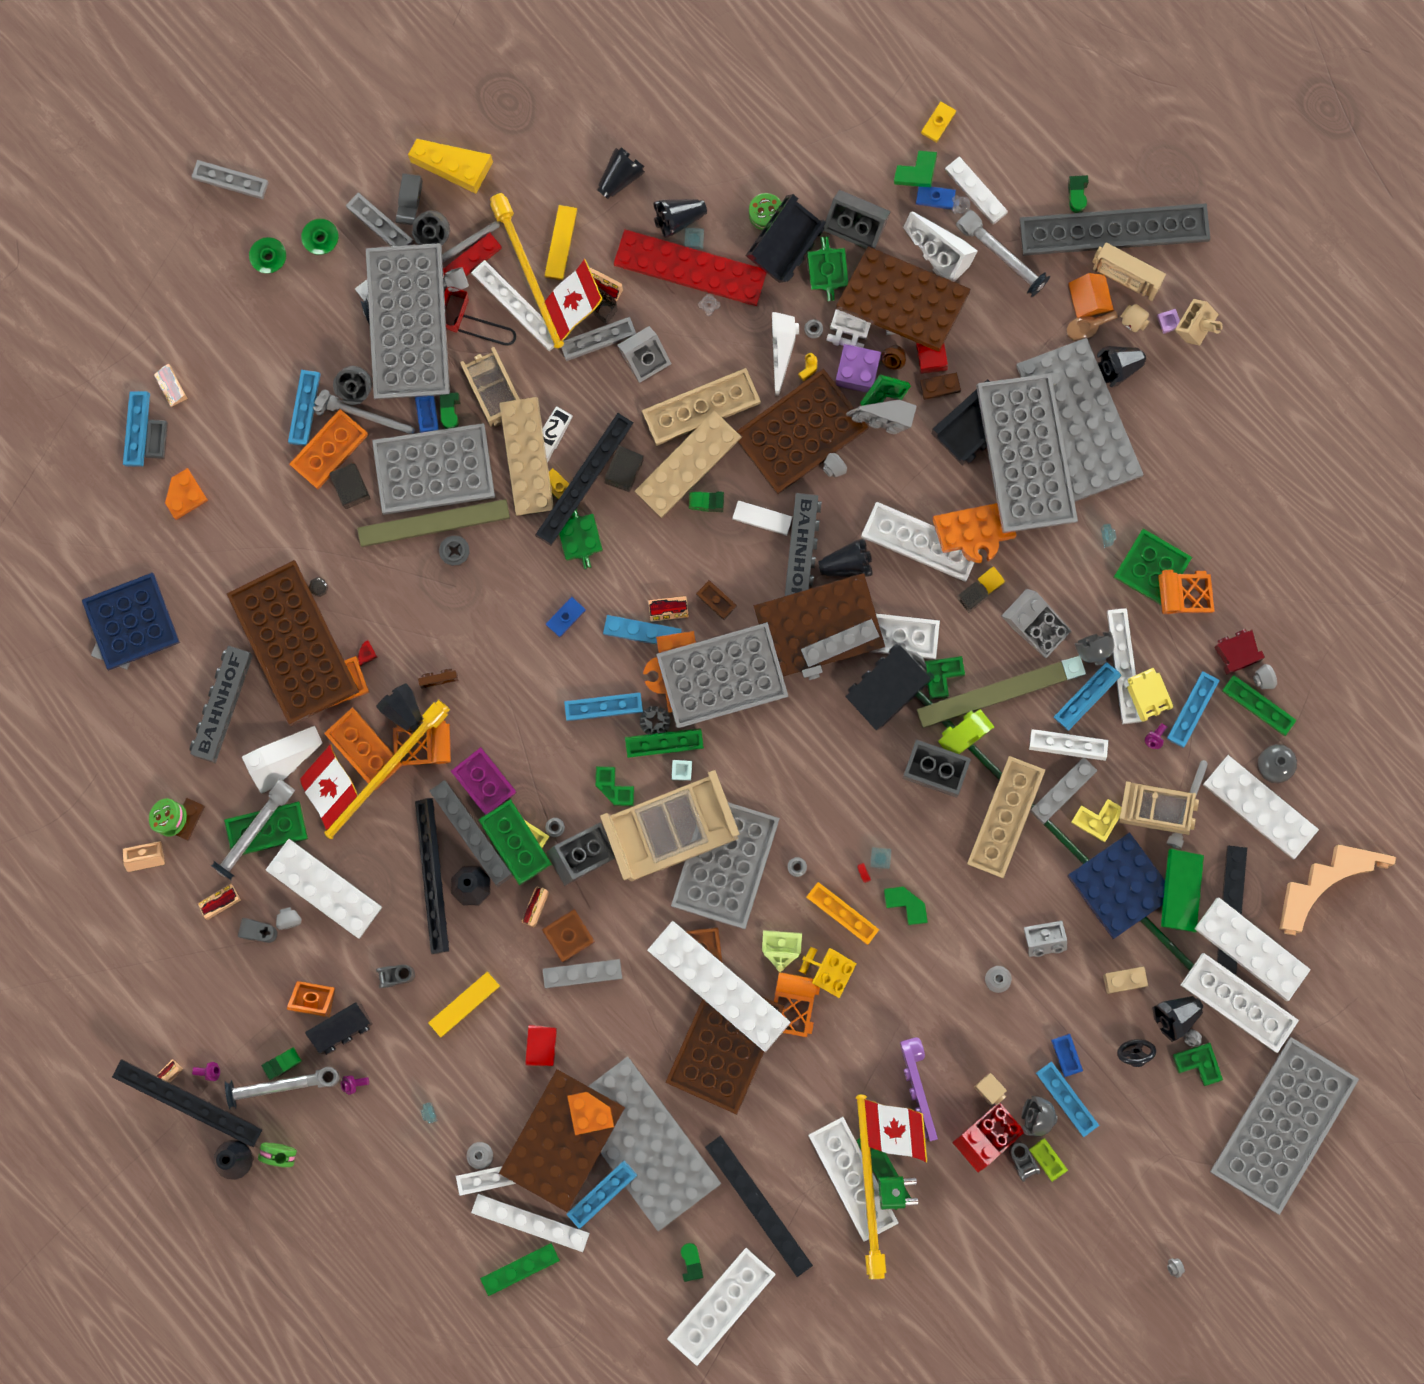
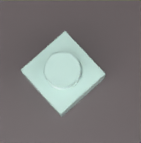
M1080 656L1061 661L1067 680L1086 674Z
M673 760L672 780L691 781L692 761Z

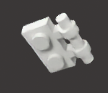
M835 310L830 329L837 332L836 335L828 333L826 341L832 342L836 346L847 344L864 348V344L859 343L858 339L866 340L871 323L843 311ZM842 333L852 335V340L842 338Z

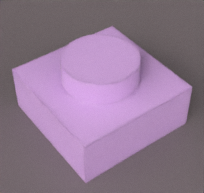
M1176 309L1157 315L1163 334L1175 330L1180 322Z

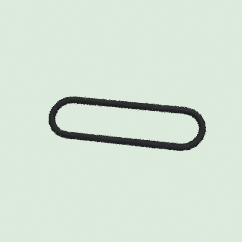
M463 315V317L511 331L514 335L513 340L509 343H504L458 329L459 332L506 346L512 345L516 340V332L513 329L468 315ZM459 316L455 318L454 325L456 324Z

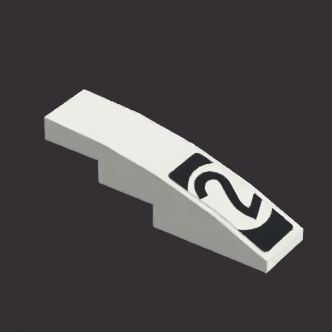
M559 407L554 409L543 427L547 463L573 415Z

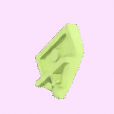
M763 930L762 952L779 972L783 971L785 967L801 954L802 933Z

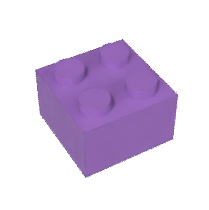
M844 344L835 384L839 387L867 393L875 382L881 352Z

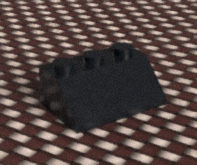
M355 1002L306 1031L305 1034L319 1054L325 1053L328 1055L336 1050L335 1046L340 1043L345 1045L353 1040L352 1036L357 1033L362 1035L369 1031V1026L373 1023L362 1004Z

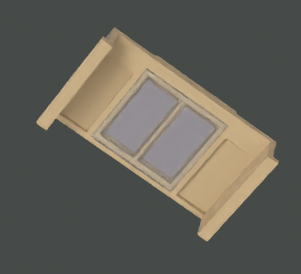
M716 770L708 772L709 777L611 816L608 813L600 816L624 881L627 879L634 881L739 839L738 835L740 833Z

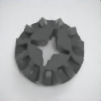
M449 536L440 544V557L451 566L461 565L470 554L469 545L460 536ZM449 546L454 549L459 546L458 552L460 556L456 554L450 555L452 552Z
M650 706L641 714L640 726L647 735L665 733L670 726V716L665 709L659 706ZM657 713L658 720L663 723H656V726L652 729V722L647 719H653Z

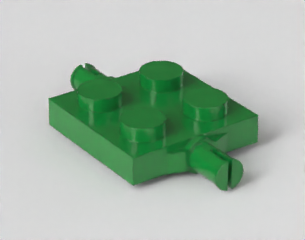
M821 237L822 249L807 252L811 290H826L827 302L835 301L834 289L848 285L845 248H829V237Z
M576 509L559 535L565 559L567 561L582 559L584 569L592 567L589 557L594 553L603 551L594 514L579 516Z

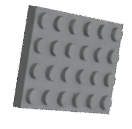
M484 423L372 440L383 515L495 498Z
M768 622L656 654L677 728L789 697Z
M728 802L740 833L738 835L739 839L686 860L671 907L746 929L780 818ZM697 825L691 842L702 838Z

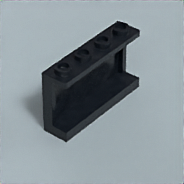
M794 194L786 195L745 255L778 283L788 282L793 277V271L796 266L798 267L802 264L805 253L813 248L815 244L813 241L825 230L824 225L826 221L819 220L798 203L799 198Z
M977 389L932 429L931 433L962 466L966 462L970 464L977 457L975 454L979 450L983 452L987 449Z
M904 643L900 645L895 644L888 651L890 654L886 658L881 657L875 663L876 667L872 671L868 670L861 676L863 680L859 684L854 683L847 690L849 693L845 697L875 730L881 729L935 678L931 672H927L908 652Z

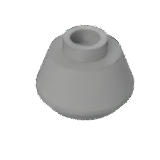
M829 453L823 463L824 472L829 477H838L846 474L847 466L836 453Z
M1264 664L1255 671L1253 680L1257 687L1260 686L1261 689H1274L1276 687L1277 678L1270 665Z
M291 907L279 910L280 914L276 918L277 929L286 930L301 924L302 919L296 910H291Z
M1002 966L990 968L985 975L986 986L995 993L1004 992L1011 985V974Z
M474 1143L467 1151V1161L475 1169H484L491 1164L493 1151L486 1143Z

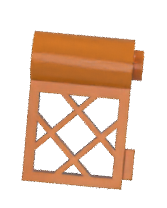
M1164 570L1162 574L1158 575L1162 614L1215 612L1211 574H1207L1206 571H1195V574H1177L1173 570ZM1182 579H1186L1191 584L1187 590L1182 586ZM1200 579H1205L1204 590L1197 585ZM1193 587L1200 594L1197 599L1190 594ZM1186 597L1193 603L1190 608L1184 607V599ZM1202 597L1207 601L1208 608H1203L1199 603Z
M443 720L437 728H429L426 739L422 743L418 740L417 743L420 744L413 753L409 750L408 753L411 756L406 761H401L404 764L403 766L451 763L450 724ZM398 725L397 728H393L394 754L400 749L399 744L401 747L403 745L398 740V732H407ZM422 747L427 751V760H420L415 756Z
M779 972L774 1002L778 1003L779 996L787 998L791 1005L783 1010L782 1015L787 1018L784 1012L791 1007H794L799 1015L789 1024L792 1030L785 1029L783 1033L802 1037L812 1034L814 1022H810L814 996L819 995L820 987L812 983L813 978ZM801 1000L809 1002L808 1010L802 1014L795 1006ZM801 1018L805 1023L804 1032L796 1031L792 1023Z

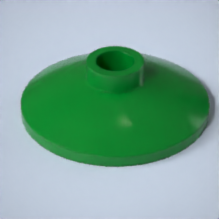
M326 219L310 221L305 225L301 234V240L305 249L315 255H324L331 252L336 247L339 239L336 226ZM319 237H324L323 241H318Z
M261 238L251 246L249 260L253 268L258 272L264 274L274 273L284 265L286 250L283 244L275 238ZM271 255L272 258L270 260H266V256Z

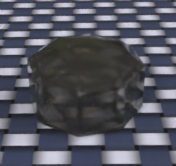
M316 577L310 581L309 589L312 595L321 597L327 593L328 585L324 579Z

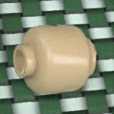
M1137 304L1129 305L1121 315V318H1123L1122 324L1133 332H1138L1140 329L1143 331L1150 322L1147 320L1149 313Z

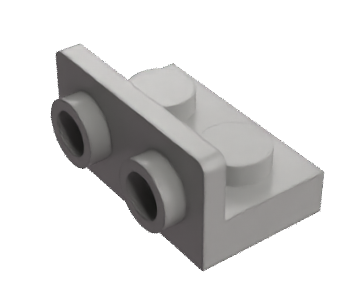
M1062 921L1024 927L1029 957H1040L1044 954L1061 953L1067 950V937Z

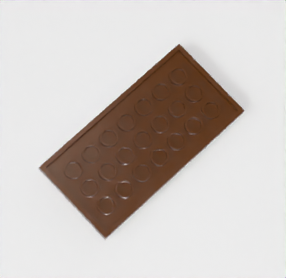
M295 560L227 593L289 726L359 693L354 679Z

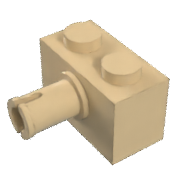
M1193 299L1175 331L1186 343L1200 345L1208 331L1218 334L1223 326L1220 321H1215L1219 314L1207 301Z

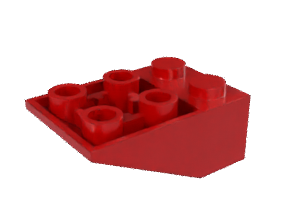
M999 1103L988 1110L952 1143L979 1173L1024 1132L1005 1107Z

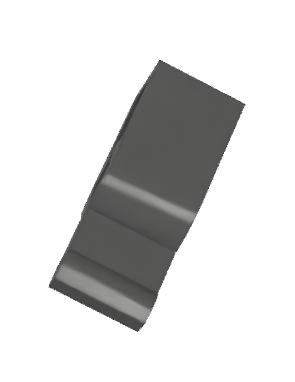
M402 174L396 223L413 225L419 207L423 184L421 176Z

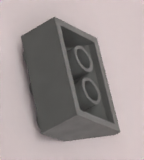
M839 190L833 198L826 218V224L824 225V231L865 249L868 246L875 249L891 211Z
M916 740L902 779L957 798L971 758Z

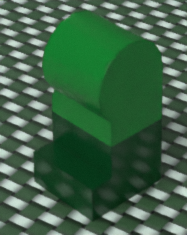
M1088 175L1069 176V207L1073 213H1082L1086 208L1087 198L1084 195V188H1087L1089 183Z
M458 392L440 395L441 421L445 429L459 426L456 404H461Z
M690 492L689 509L704 512H723L724 492Z
M293 1047L261 1066L269 1080L274 1081L298 1065L302 1060Z
M693 1243L684 1244L681 1248V1256L685 1260L688 1272L682 1274L684 1282L704 1278L697 1246Z

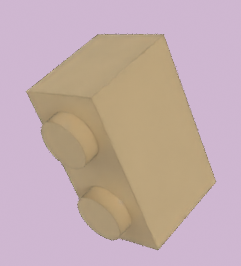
M1144 967L1103 975L1107 994L1148 986Z
M991 1073L987 1074L973 1087L989 1105L993 1103L998 1105L1006 1097L1004 1093L1007 1090Z

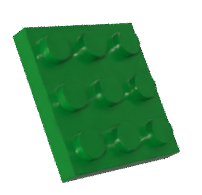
M1142 529L1113 578L1161 605L1158 575L1162 574L1164 570H1173L1174 573L1183 574L1192 557L1149 531Z

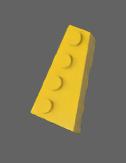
M416 139L408 153L411 163L475 194L493 164L491 154Z

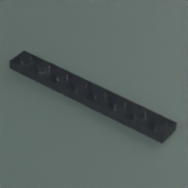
M620 413L616 414L535 534L537 538L552 546L634 422Z
M425 798L415 801L432 955L449 952V941L440 870L437 827L435 823V808L433 798Z
M1228 845L1222 900L1242 915L1247 847ZM1218 948L1217 963L1236 975L1237 962Z
M123 1059L120 1060L112 1078L253 1148L263 1130Z
M720 1135L705 1146L796 1277L811 1268L813 1265L722 1136Z

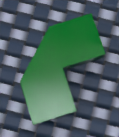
M596 766L595 786L614 806H634V786H615L616 767Z
M905 887L884 889L886 909L906 906L908 925L928 923L926 906L922 900Z

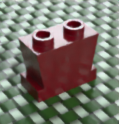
M1246 629L1235 633L1236 636L1229 639L1227 636L1218 640V644L1214 648L1226 665L1224 667L1226 675L1260 662L1265 658L1262 651L1258 652L1253 630L1246 631Z

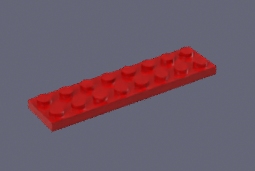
M624 229L614 260V266L756 307L767 275L764 270L756 266Z

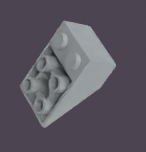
M902 400L859 406L847 412L846 415L852 417L853 421H864L869 423L870 427H881L886 429L887 433L897 434L911 428L917 406Z
M1026 589L1001 616L1014 631L1045 658L1072 631L1036 591Z

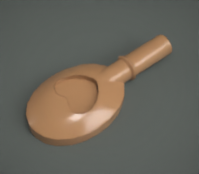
M1113 311L1096 319L1092 316L1076 318L1068 325L1067 336L1073 341H1079L1084 338L1090 339L1098 331L1099 325L1118 318L1117 312Z

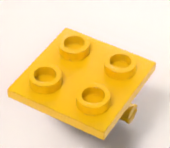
M810 946L806 957L803 956L802 958L803 963L798 971L806 975L810 964L819 967L812 983L840 998L857 963L829 948L822 964L813 961L818 950Z

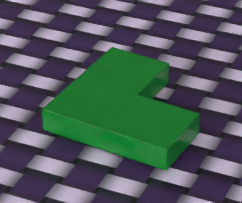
M918 151L916 166L897 165L894 184L931 187L937 152Z
M879 375L860 404L864 406L883 403L886 397L902 400L911 385L906 381Z
M962 656L925 661L927 672H931L935 676L927 685L930 700L949 697L946 678L965 676Z
M1211 1043L1173 1054L1178 1073L1198 1068L1203 1086L1223 1080Z

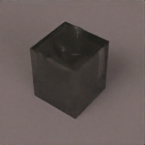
M975 581L961 592L957 599L967 612L970 613L987 600L988 595L986 593L988 591L983 584H978Z

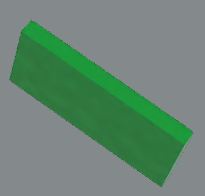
M511 799L478 820L519 886L552 865Z
M300 802L278 806L242 855L282 846L288 839L294 843L307 840L308 835ZM260 811L224 819L230 849L234 847Z
M1168 849L1161 927L1197 932L1195 927L1198 923L1204 855Z

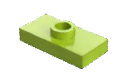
M1045 1138L1029 1148L1030 1153L1051 1182L1068 1171Z

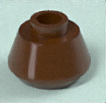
M892 345L882 352L881 359L887 368L899 370L906 364V353L902 347Z

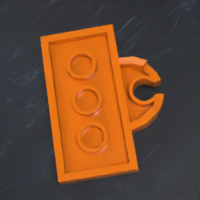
M997 503L933 516V523L942 552L962 550L964 557L969 562H982V556L978 553L979 549H984L987 552L986 559L989 562L996 556L1000 541L1014 539L1017 536L1016 532H1002Z
M694 631L656 637L659 653L696 643ZM657 657L652 658L646 664L643 674L656 671L659 677L655 682L648 680L644 682L651 691L666 695L668 713L673 712Z

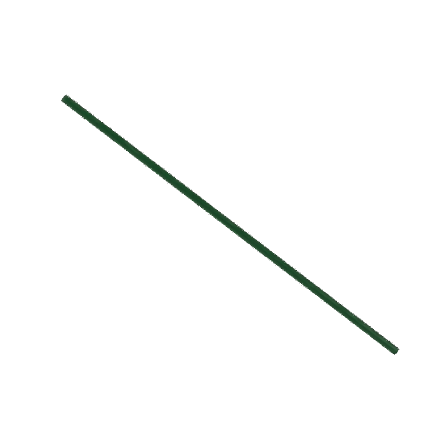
M921 691L915 696L924 706L933 704ZM950 720L941 722L946 728L951 726L953 729L956 727ZM974 744L967 749L1000 781L1002 772ZM1049 819L1043 824L1082 864L1089 861ZM1147 917L1140 921L1189 971L1192 969L1194 964Z

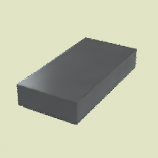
M148 420L145 445L146 458L165 459L167 421Z

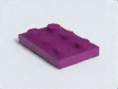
M481 747L451 770L452 774L485 815L501 806L517 793Z

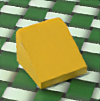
M994 566L977 579L988 595L1005 582Z

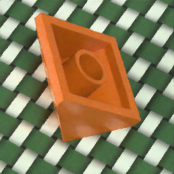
M1088 273L1068 283L1076 318L1114 311L1105 275Z
M297 981L287 1010L330 1018L335 988Z

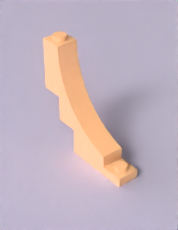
M1336 845L1333 851L1331 867L1314 863L1310 868L1307 885L1295 882L1287 884L1279 929L1284 930V934L1296 936V933L1302 932L1305 919L1312 905L1328 887L1345 877L1374 871L1375 863H1377V867L1388 869V866L1395 865L1396 857Z

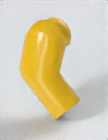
M808 353L805 356V369L798 374L802 381H805L817 371L818 360L813 353Z

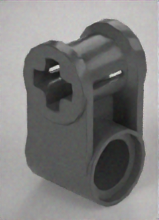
M242 918L238 937L271 943L276 940L278 932L275 927L269 924ZM264 931H270V935L265 936L263 933Z
M408 965L387 966L376 969L380 980L379 988L409 983L415 977L414 969ZM406 968L409 970V976L406 979H402L401 971Z
M1019 1142L1012 1144L1009 1148V1153L1022 1182L1034 1174H1040V1170L1028 1147ZM1018 1146L1024 1149V1154L1021 1157H1016L1014 1154V1150Z

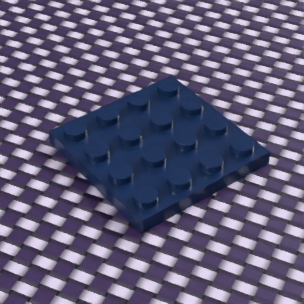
M153 572L82 599L84 609L108 671L180 643Z
M1130 832L1067 875L1112 939H1115L1163 905L1165 880Z

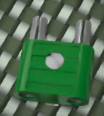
M903 1176L879 1178L881 1210L901 1209L907 1205H918V1202L906 1203V1201H918V1198L905 1199L904 1185H916L917 1182L904 1183V1181H916V1178L904 1179Z

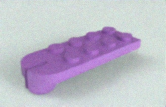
M915 1037L900 1042L907 1068L903 1071L906 1081H910L912 1085L909 1092L912 1100H916L918 1106L915 1108V1111L923 1114L925 1138L929 1142L938 1138L915 1063L925 1058V1052L921 1040Z

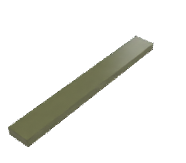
M507 499L359 527L358 534L361 547L506 520L510 519Z
M1058 662L919 708L916 712L922 728L965 715L971 710L974 712L1067 681V676L1062 663Z

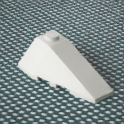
M910 212L903 228L914 244L920 247L924 253L923 257L932 264L935 274L955 282L970 267L977 250L963 239L915 212Z
M772 312L775 396H779L794 347L795 334H799V323H795V317Z
M313 726L258 748L242 756V759L261 794L271 790L279 779L284 781L323 742L316 727Z

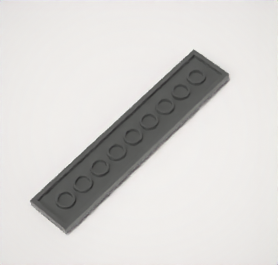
M1207 203L1020 217L1019 219L1023 256L1098 250L1099 247L1103 248L1105 243L1116 248H1131L1210 241Z

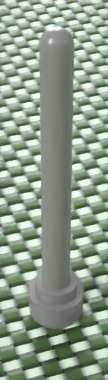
M494 221L442 254V261L445 262L485 237L488 233L493 232L499 228L500 223Z
M331 395L328 401L327 410L335 412L341 409L350 414L408 434L415 432V429L411 426L342 403L339 397Z
M1202 760L1200 762L1189 793H1196L1197 796L1208 765L1207 761ZM1186 803L1178 822L1183 825ZM1172 833L1167 841L1169 846L1181 849L1184 843L1181 833Z

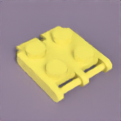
M1154 668L1128 679L1129 686H1127V689L1142 722L1148 720V717L1159 715L1161 711L1173 708L1160 673L1156 674Z

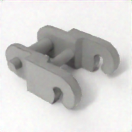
M322 390L314 402L317 408L314 406L313 409L319 416L323 415L327 409V404L331 397L328 390Z

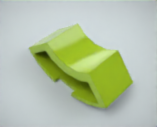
M981 709L975 713L971 710L963 717V722L953 729L950 726L942 732L943 737L938 742L943 749L961 754L992 730L994 726Z

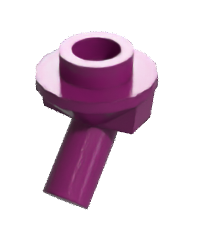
M1161 723L1155 732L1150 731L1145 737L1146 745L1152 749L1161 748L1164 742L1161 735L1167 729V726Z
M209 1062L206 1068L193 1067L192 1075L205 1076L207 1081H216L220 1076V1068L217 1063Z
M352 1075L343 1076L340 1083L341 1089L346 1094L351 1095L356 1092V1087L369 1085V1078L354 1079Z

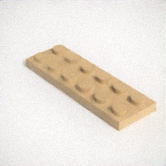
M744 368L642 410L654 442L658 446L694 431L714 410L724 419L761 404V401L747 368Z
M538 397L500 403L516 516L551 511L554 504Z
M714 410L635 492L663 518L742 437Z
M1009 756L967 865L1004 878L1045 769Z

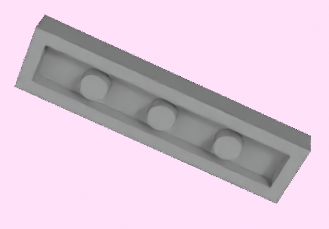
M197 160L192 174L193 180L259 199L264 198L269 183L266 179Z
M357 193L346 205L350 212L391 247L408 246L414 242L411 237L360 193Z
M628 317L564 340V345L561 349L566 361L624 341L635 335L636 331L631 318Z
M870 619L802 648L801 651L808 667L878 638L879 634L873 620Z
M1082 758L1030 812L1044 824L1098 770L1086 758Z
M620 959L543 969L544 986L547 989L622 979Z

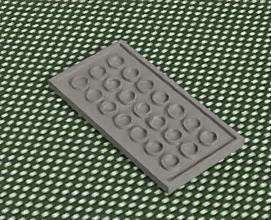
M441 243L366 248L374 399L449 394Z
M1087 338L1016 364L1020 377L1051 373L1074 502L1144 475Z
M1051 373L978 383L976 388L1002 532L1008 533L1078 522Z
M1289 1037L1210 1173L1280 1215L1359 1079L1297 1040Z
M626 1057L588 1086L626 1107L603 1147L601 1154L613 1170L625 1160L637 1174L626 1188L657 1231H660L721 1184L629 1057Z

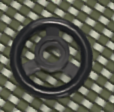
M1143 1039L1127 1041L1117 1050L1119 1060L1133 1067L1145 1065L1156 1055L1154 1044ZM1136 1045V1047L1131 1049L1130 1051L1123 1052L1126 1048ZM1143 1046L1150 1049L1149 1055L1142 1051Z

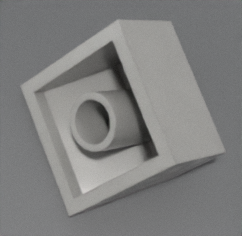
M650 326L617 345L639 383L671 365L657 334Z

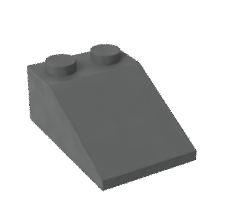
M601 822L553 846L546 852L564 886L615 859L607 833Z

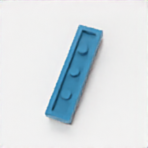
M301 370L288 439L289 444L306 446L309 442L314 414L313 407L315 406L314 402L317 398L321 376L320 372Z
M133 391L129 393L123 457L124 466H144L150 393L147 391Z
M607 615L603 635L657 645L656 637L682 633V629Z
M1106 662L1054 716V719L1069 731L1122 676L1120 672Z
M1203 671L1201 672L1167 740L1182 748L1185 747L1218 685L1219 679Z
M641 692L564 701L566 721L643 713Z
M1052 1061L1035 1073L1082 1137H1085L1099 1126Z
M624 1160L566 1215L579 1229L582 1228L625 1188L637 1174Z

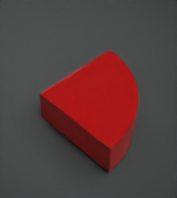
M369 640L365 641L359 650L358 662L360 666L377 658Z

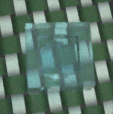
M685 228V247L703 249L704 229Z
M1105 524L1101 528L1104 547H1109L1116 540L1115 529L1111 528V524Z
M872 847L870 867L890 869L891 849Z
M431 1102L423 1104V1109L421 1110L423 1120H427L428 1124L438 1122L433 1104Z

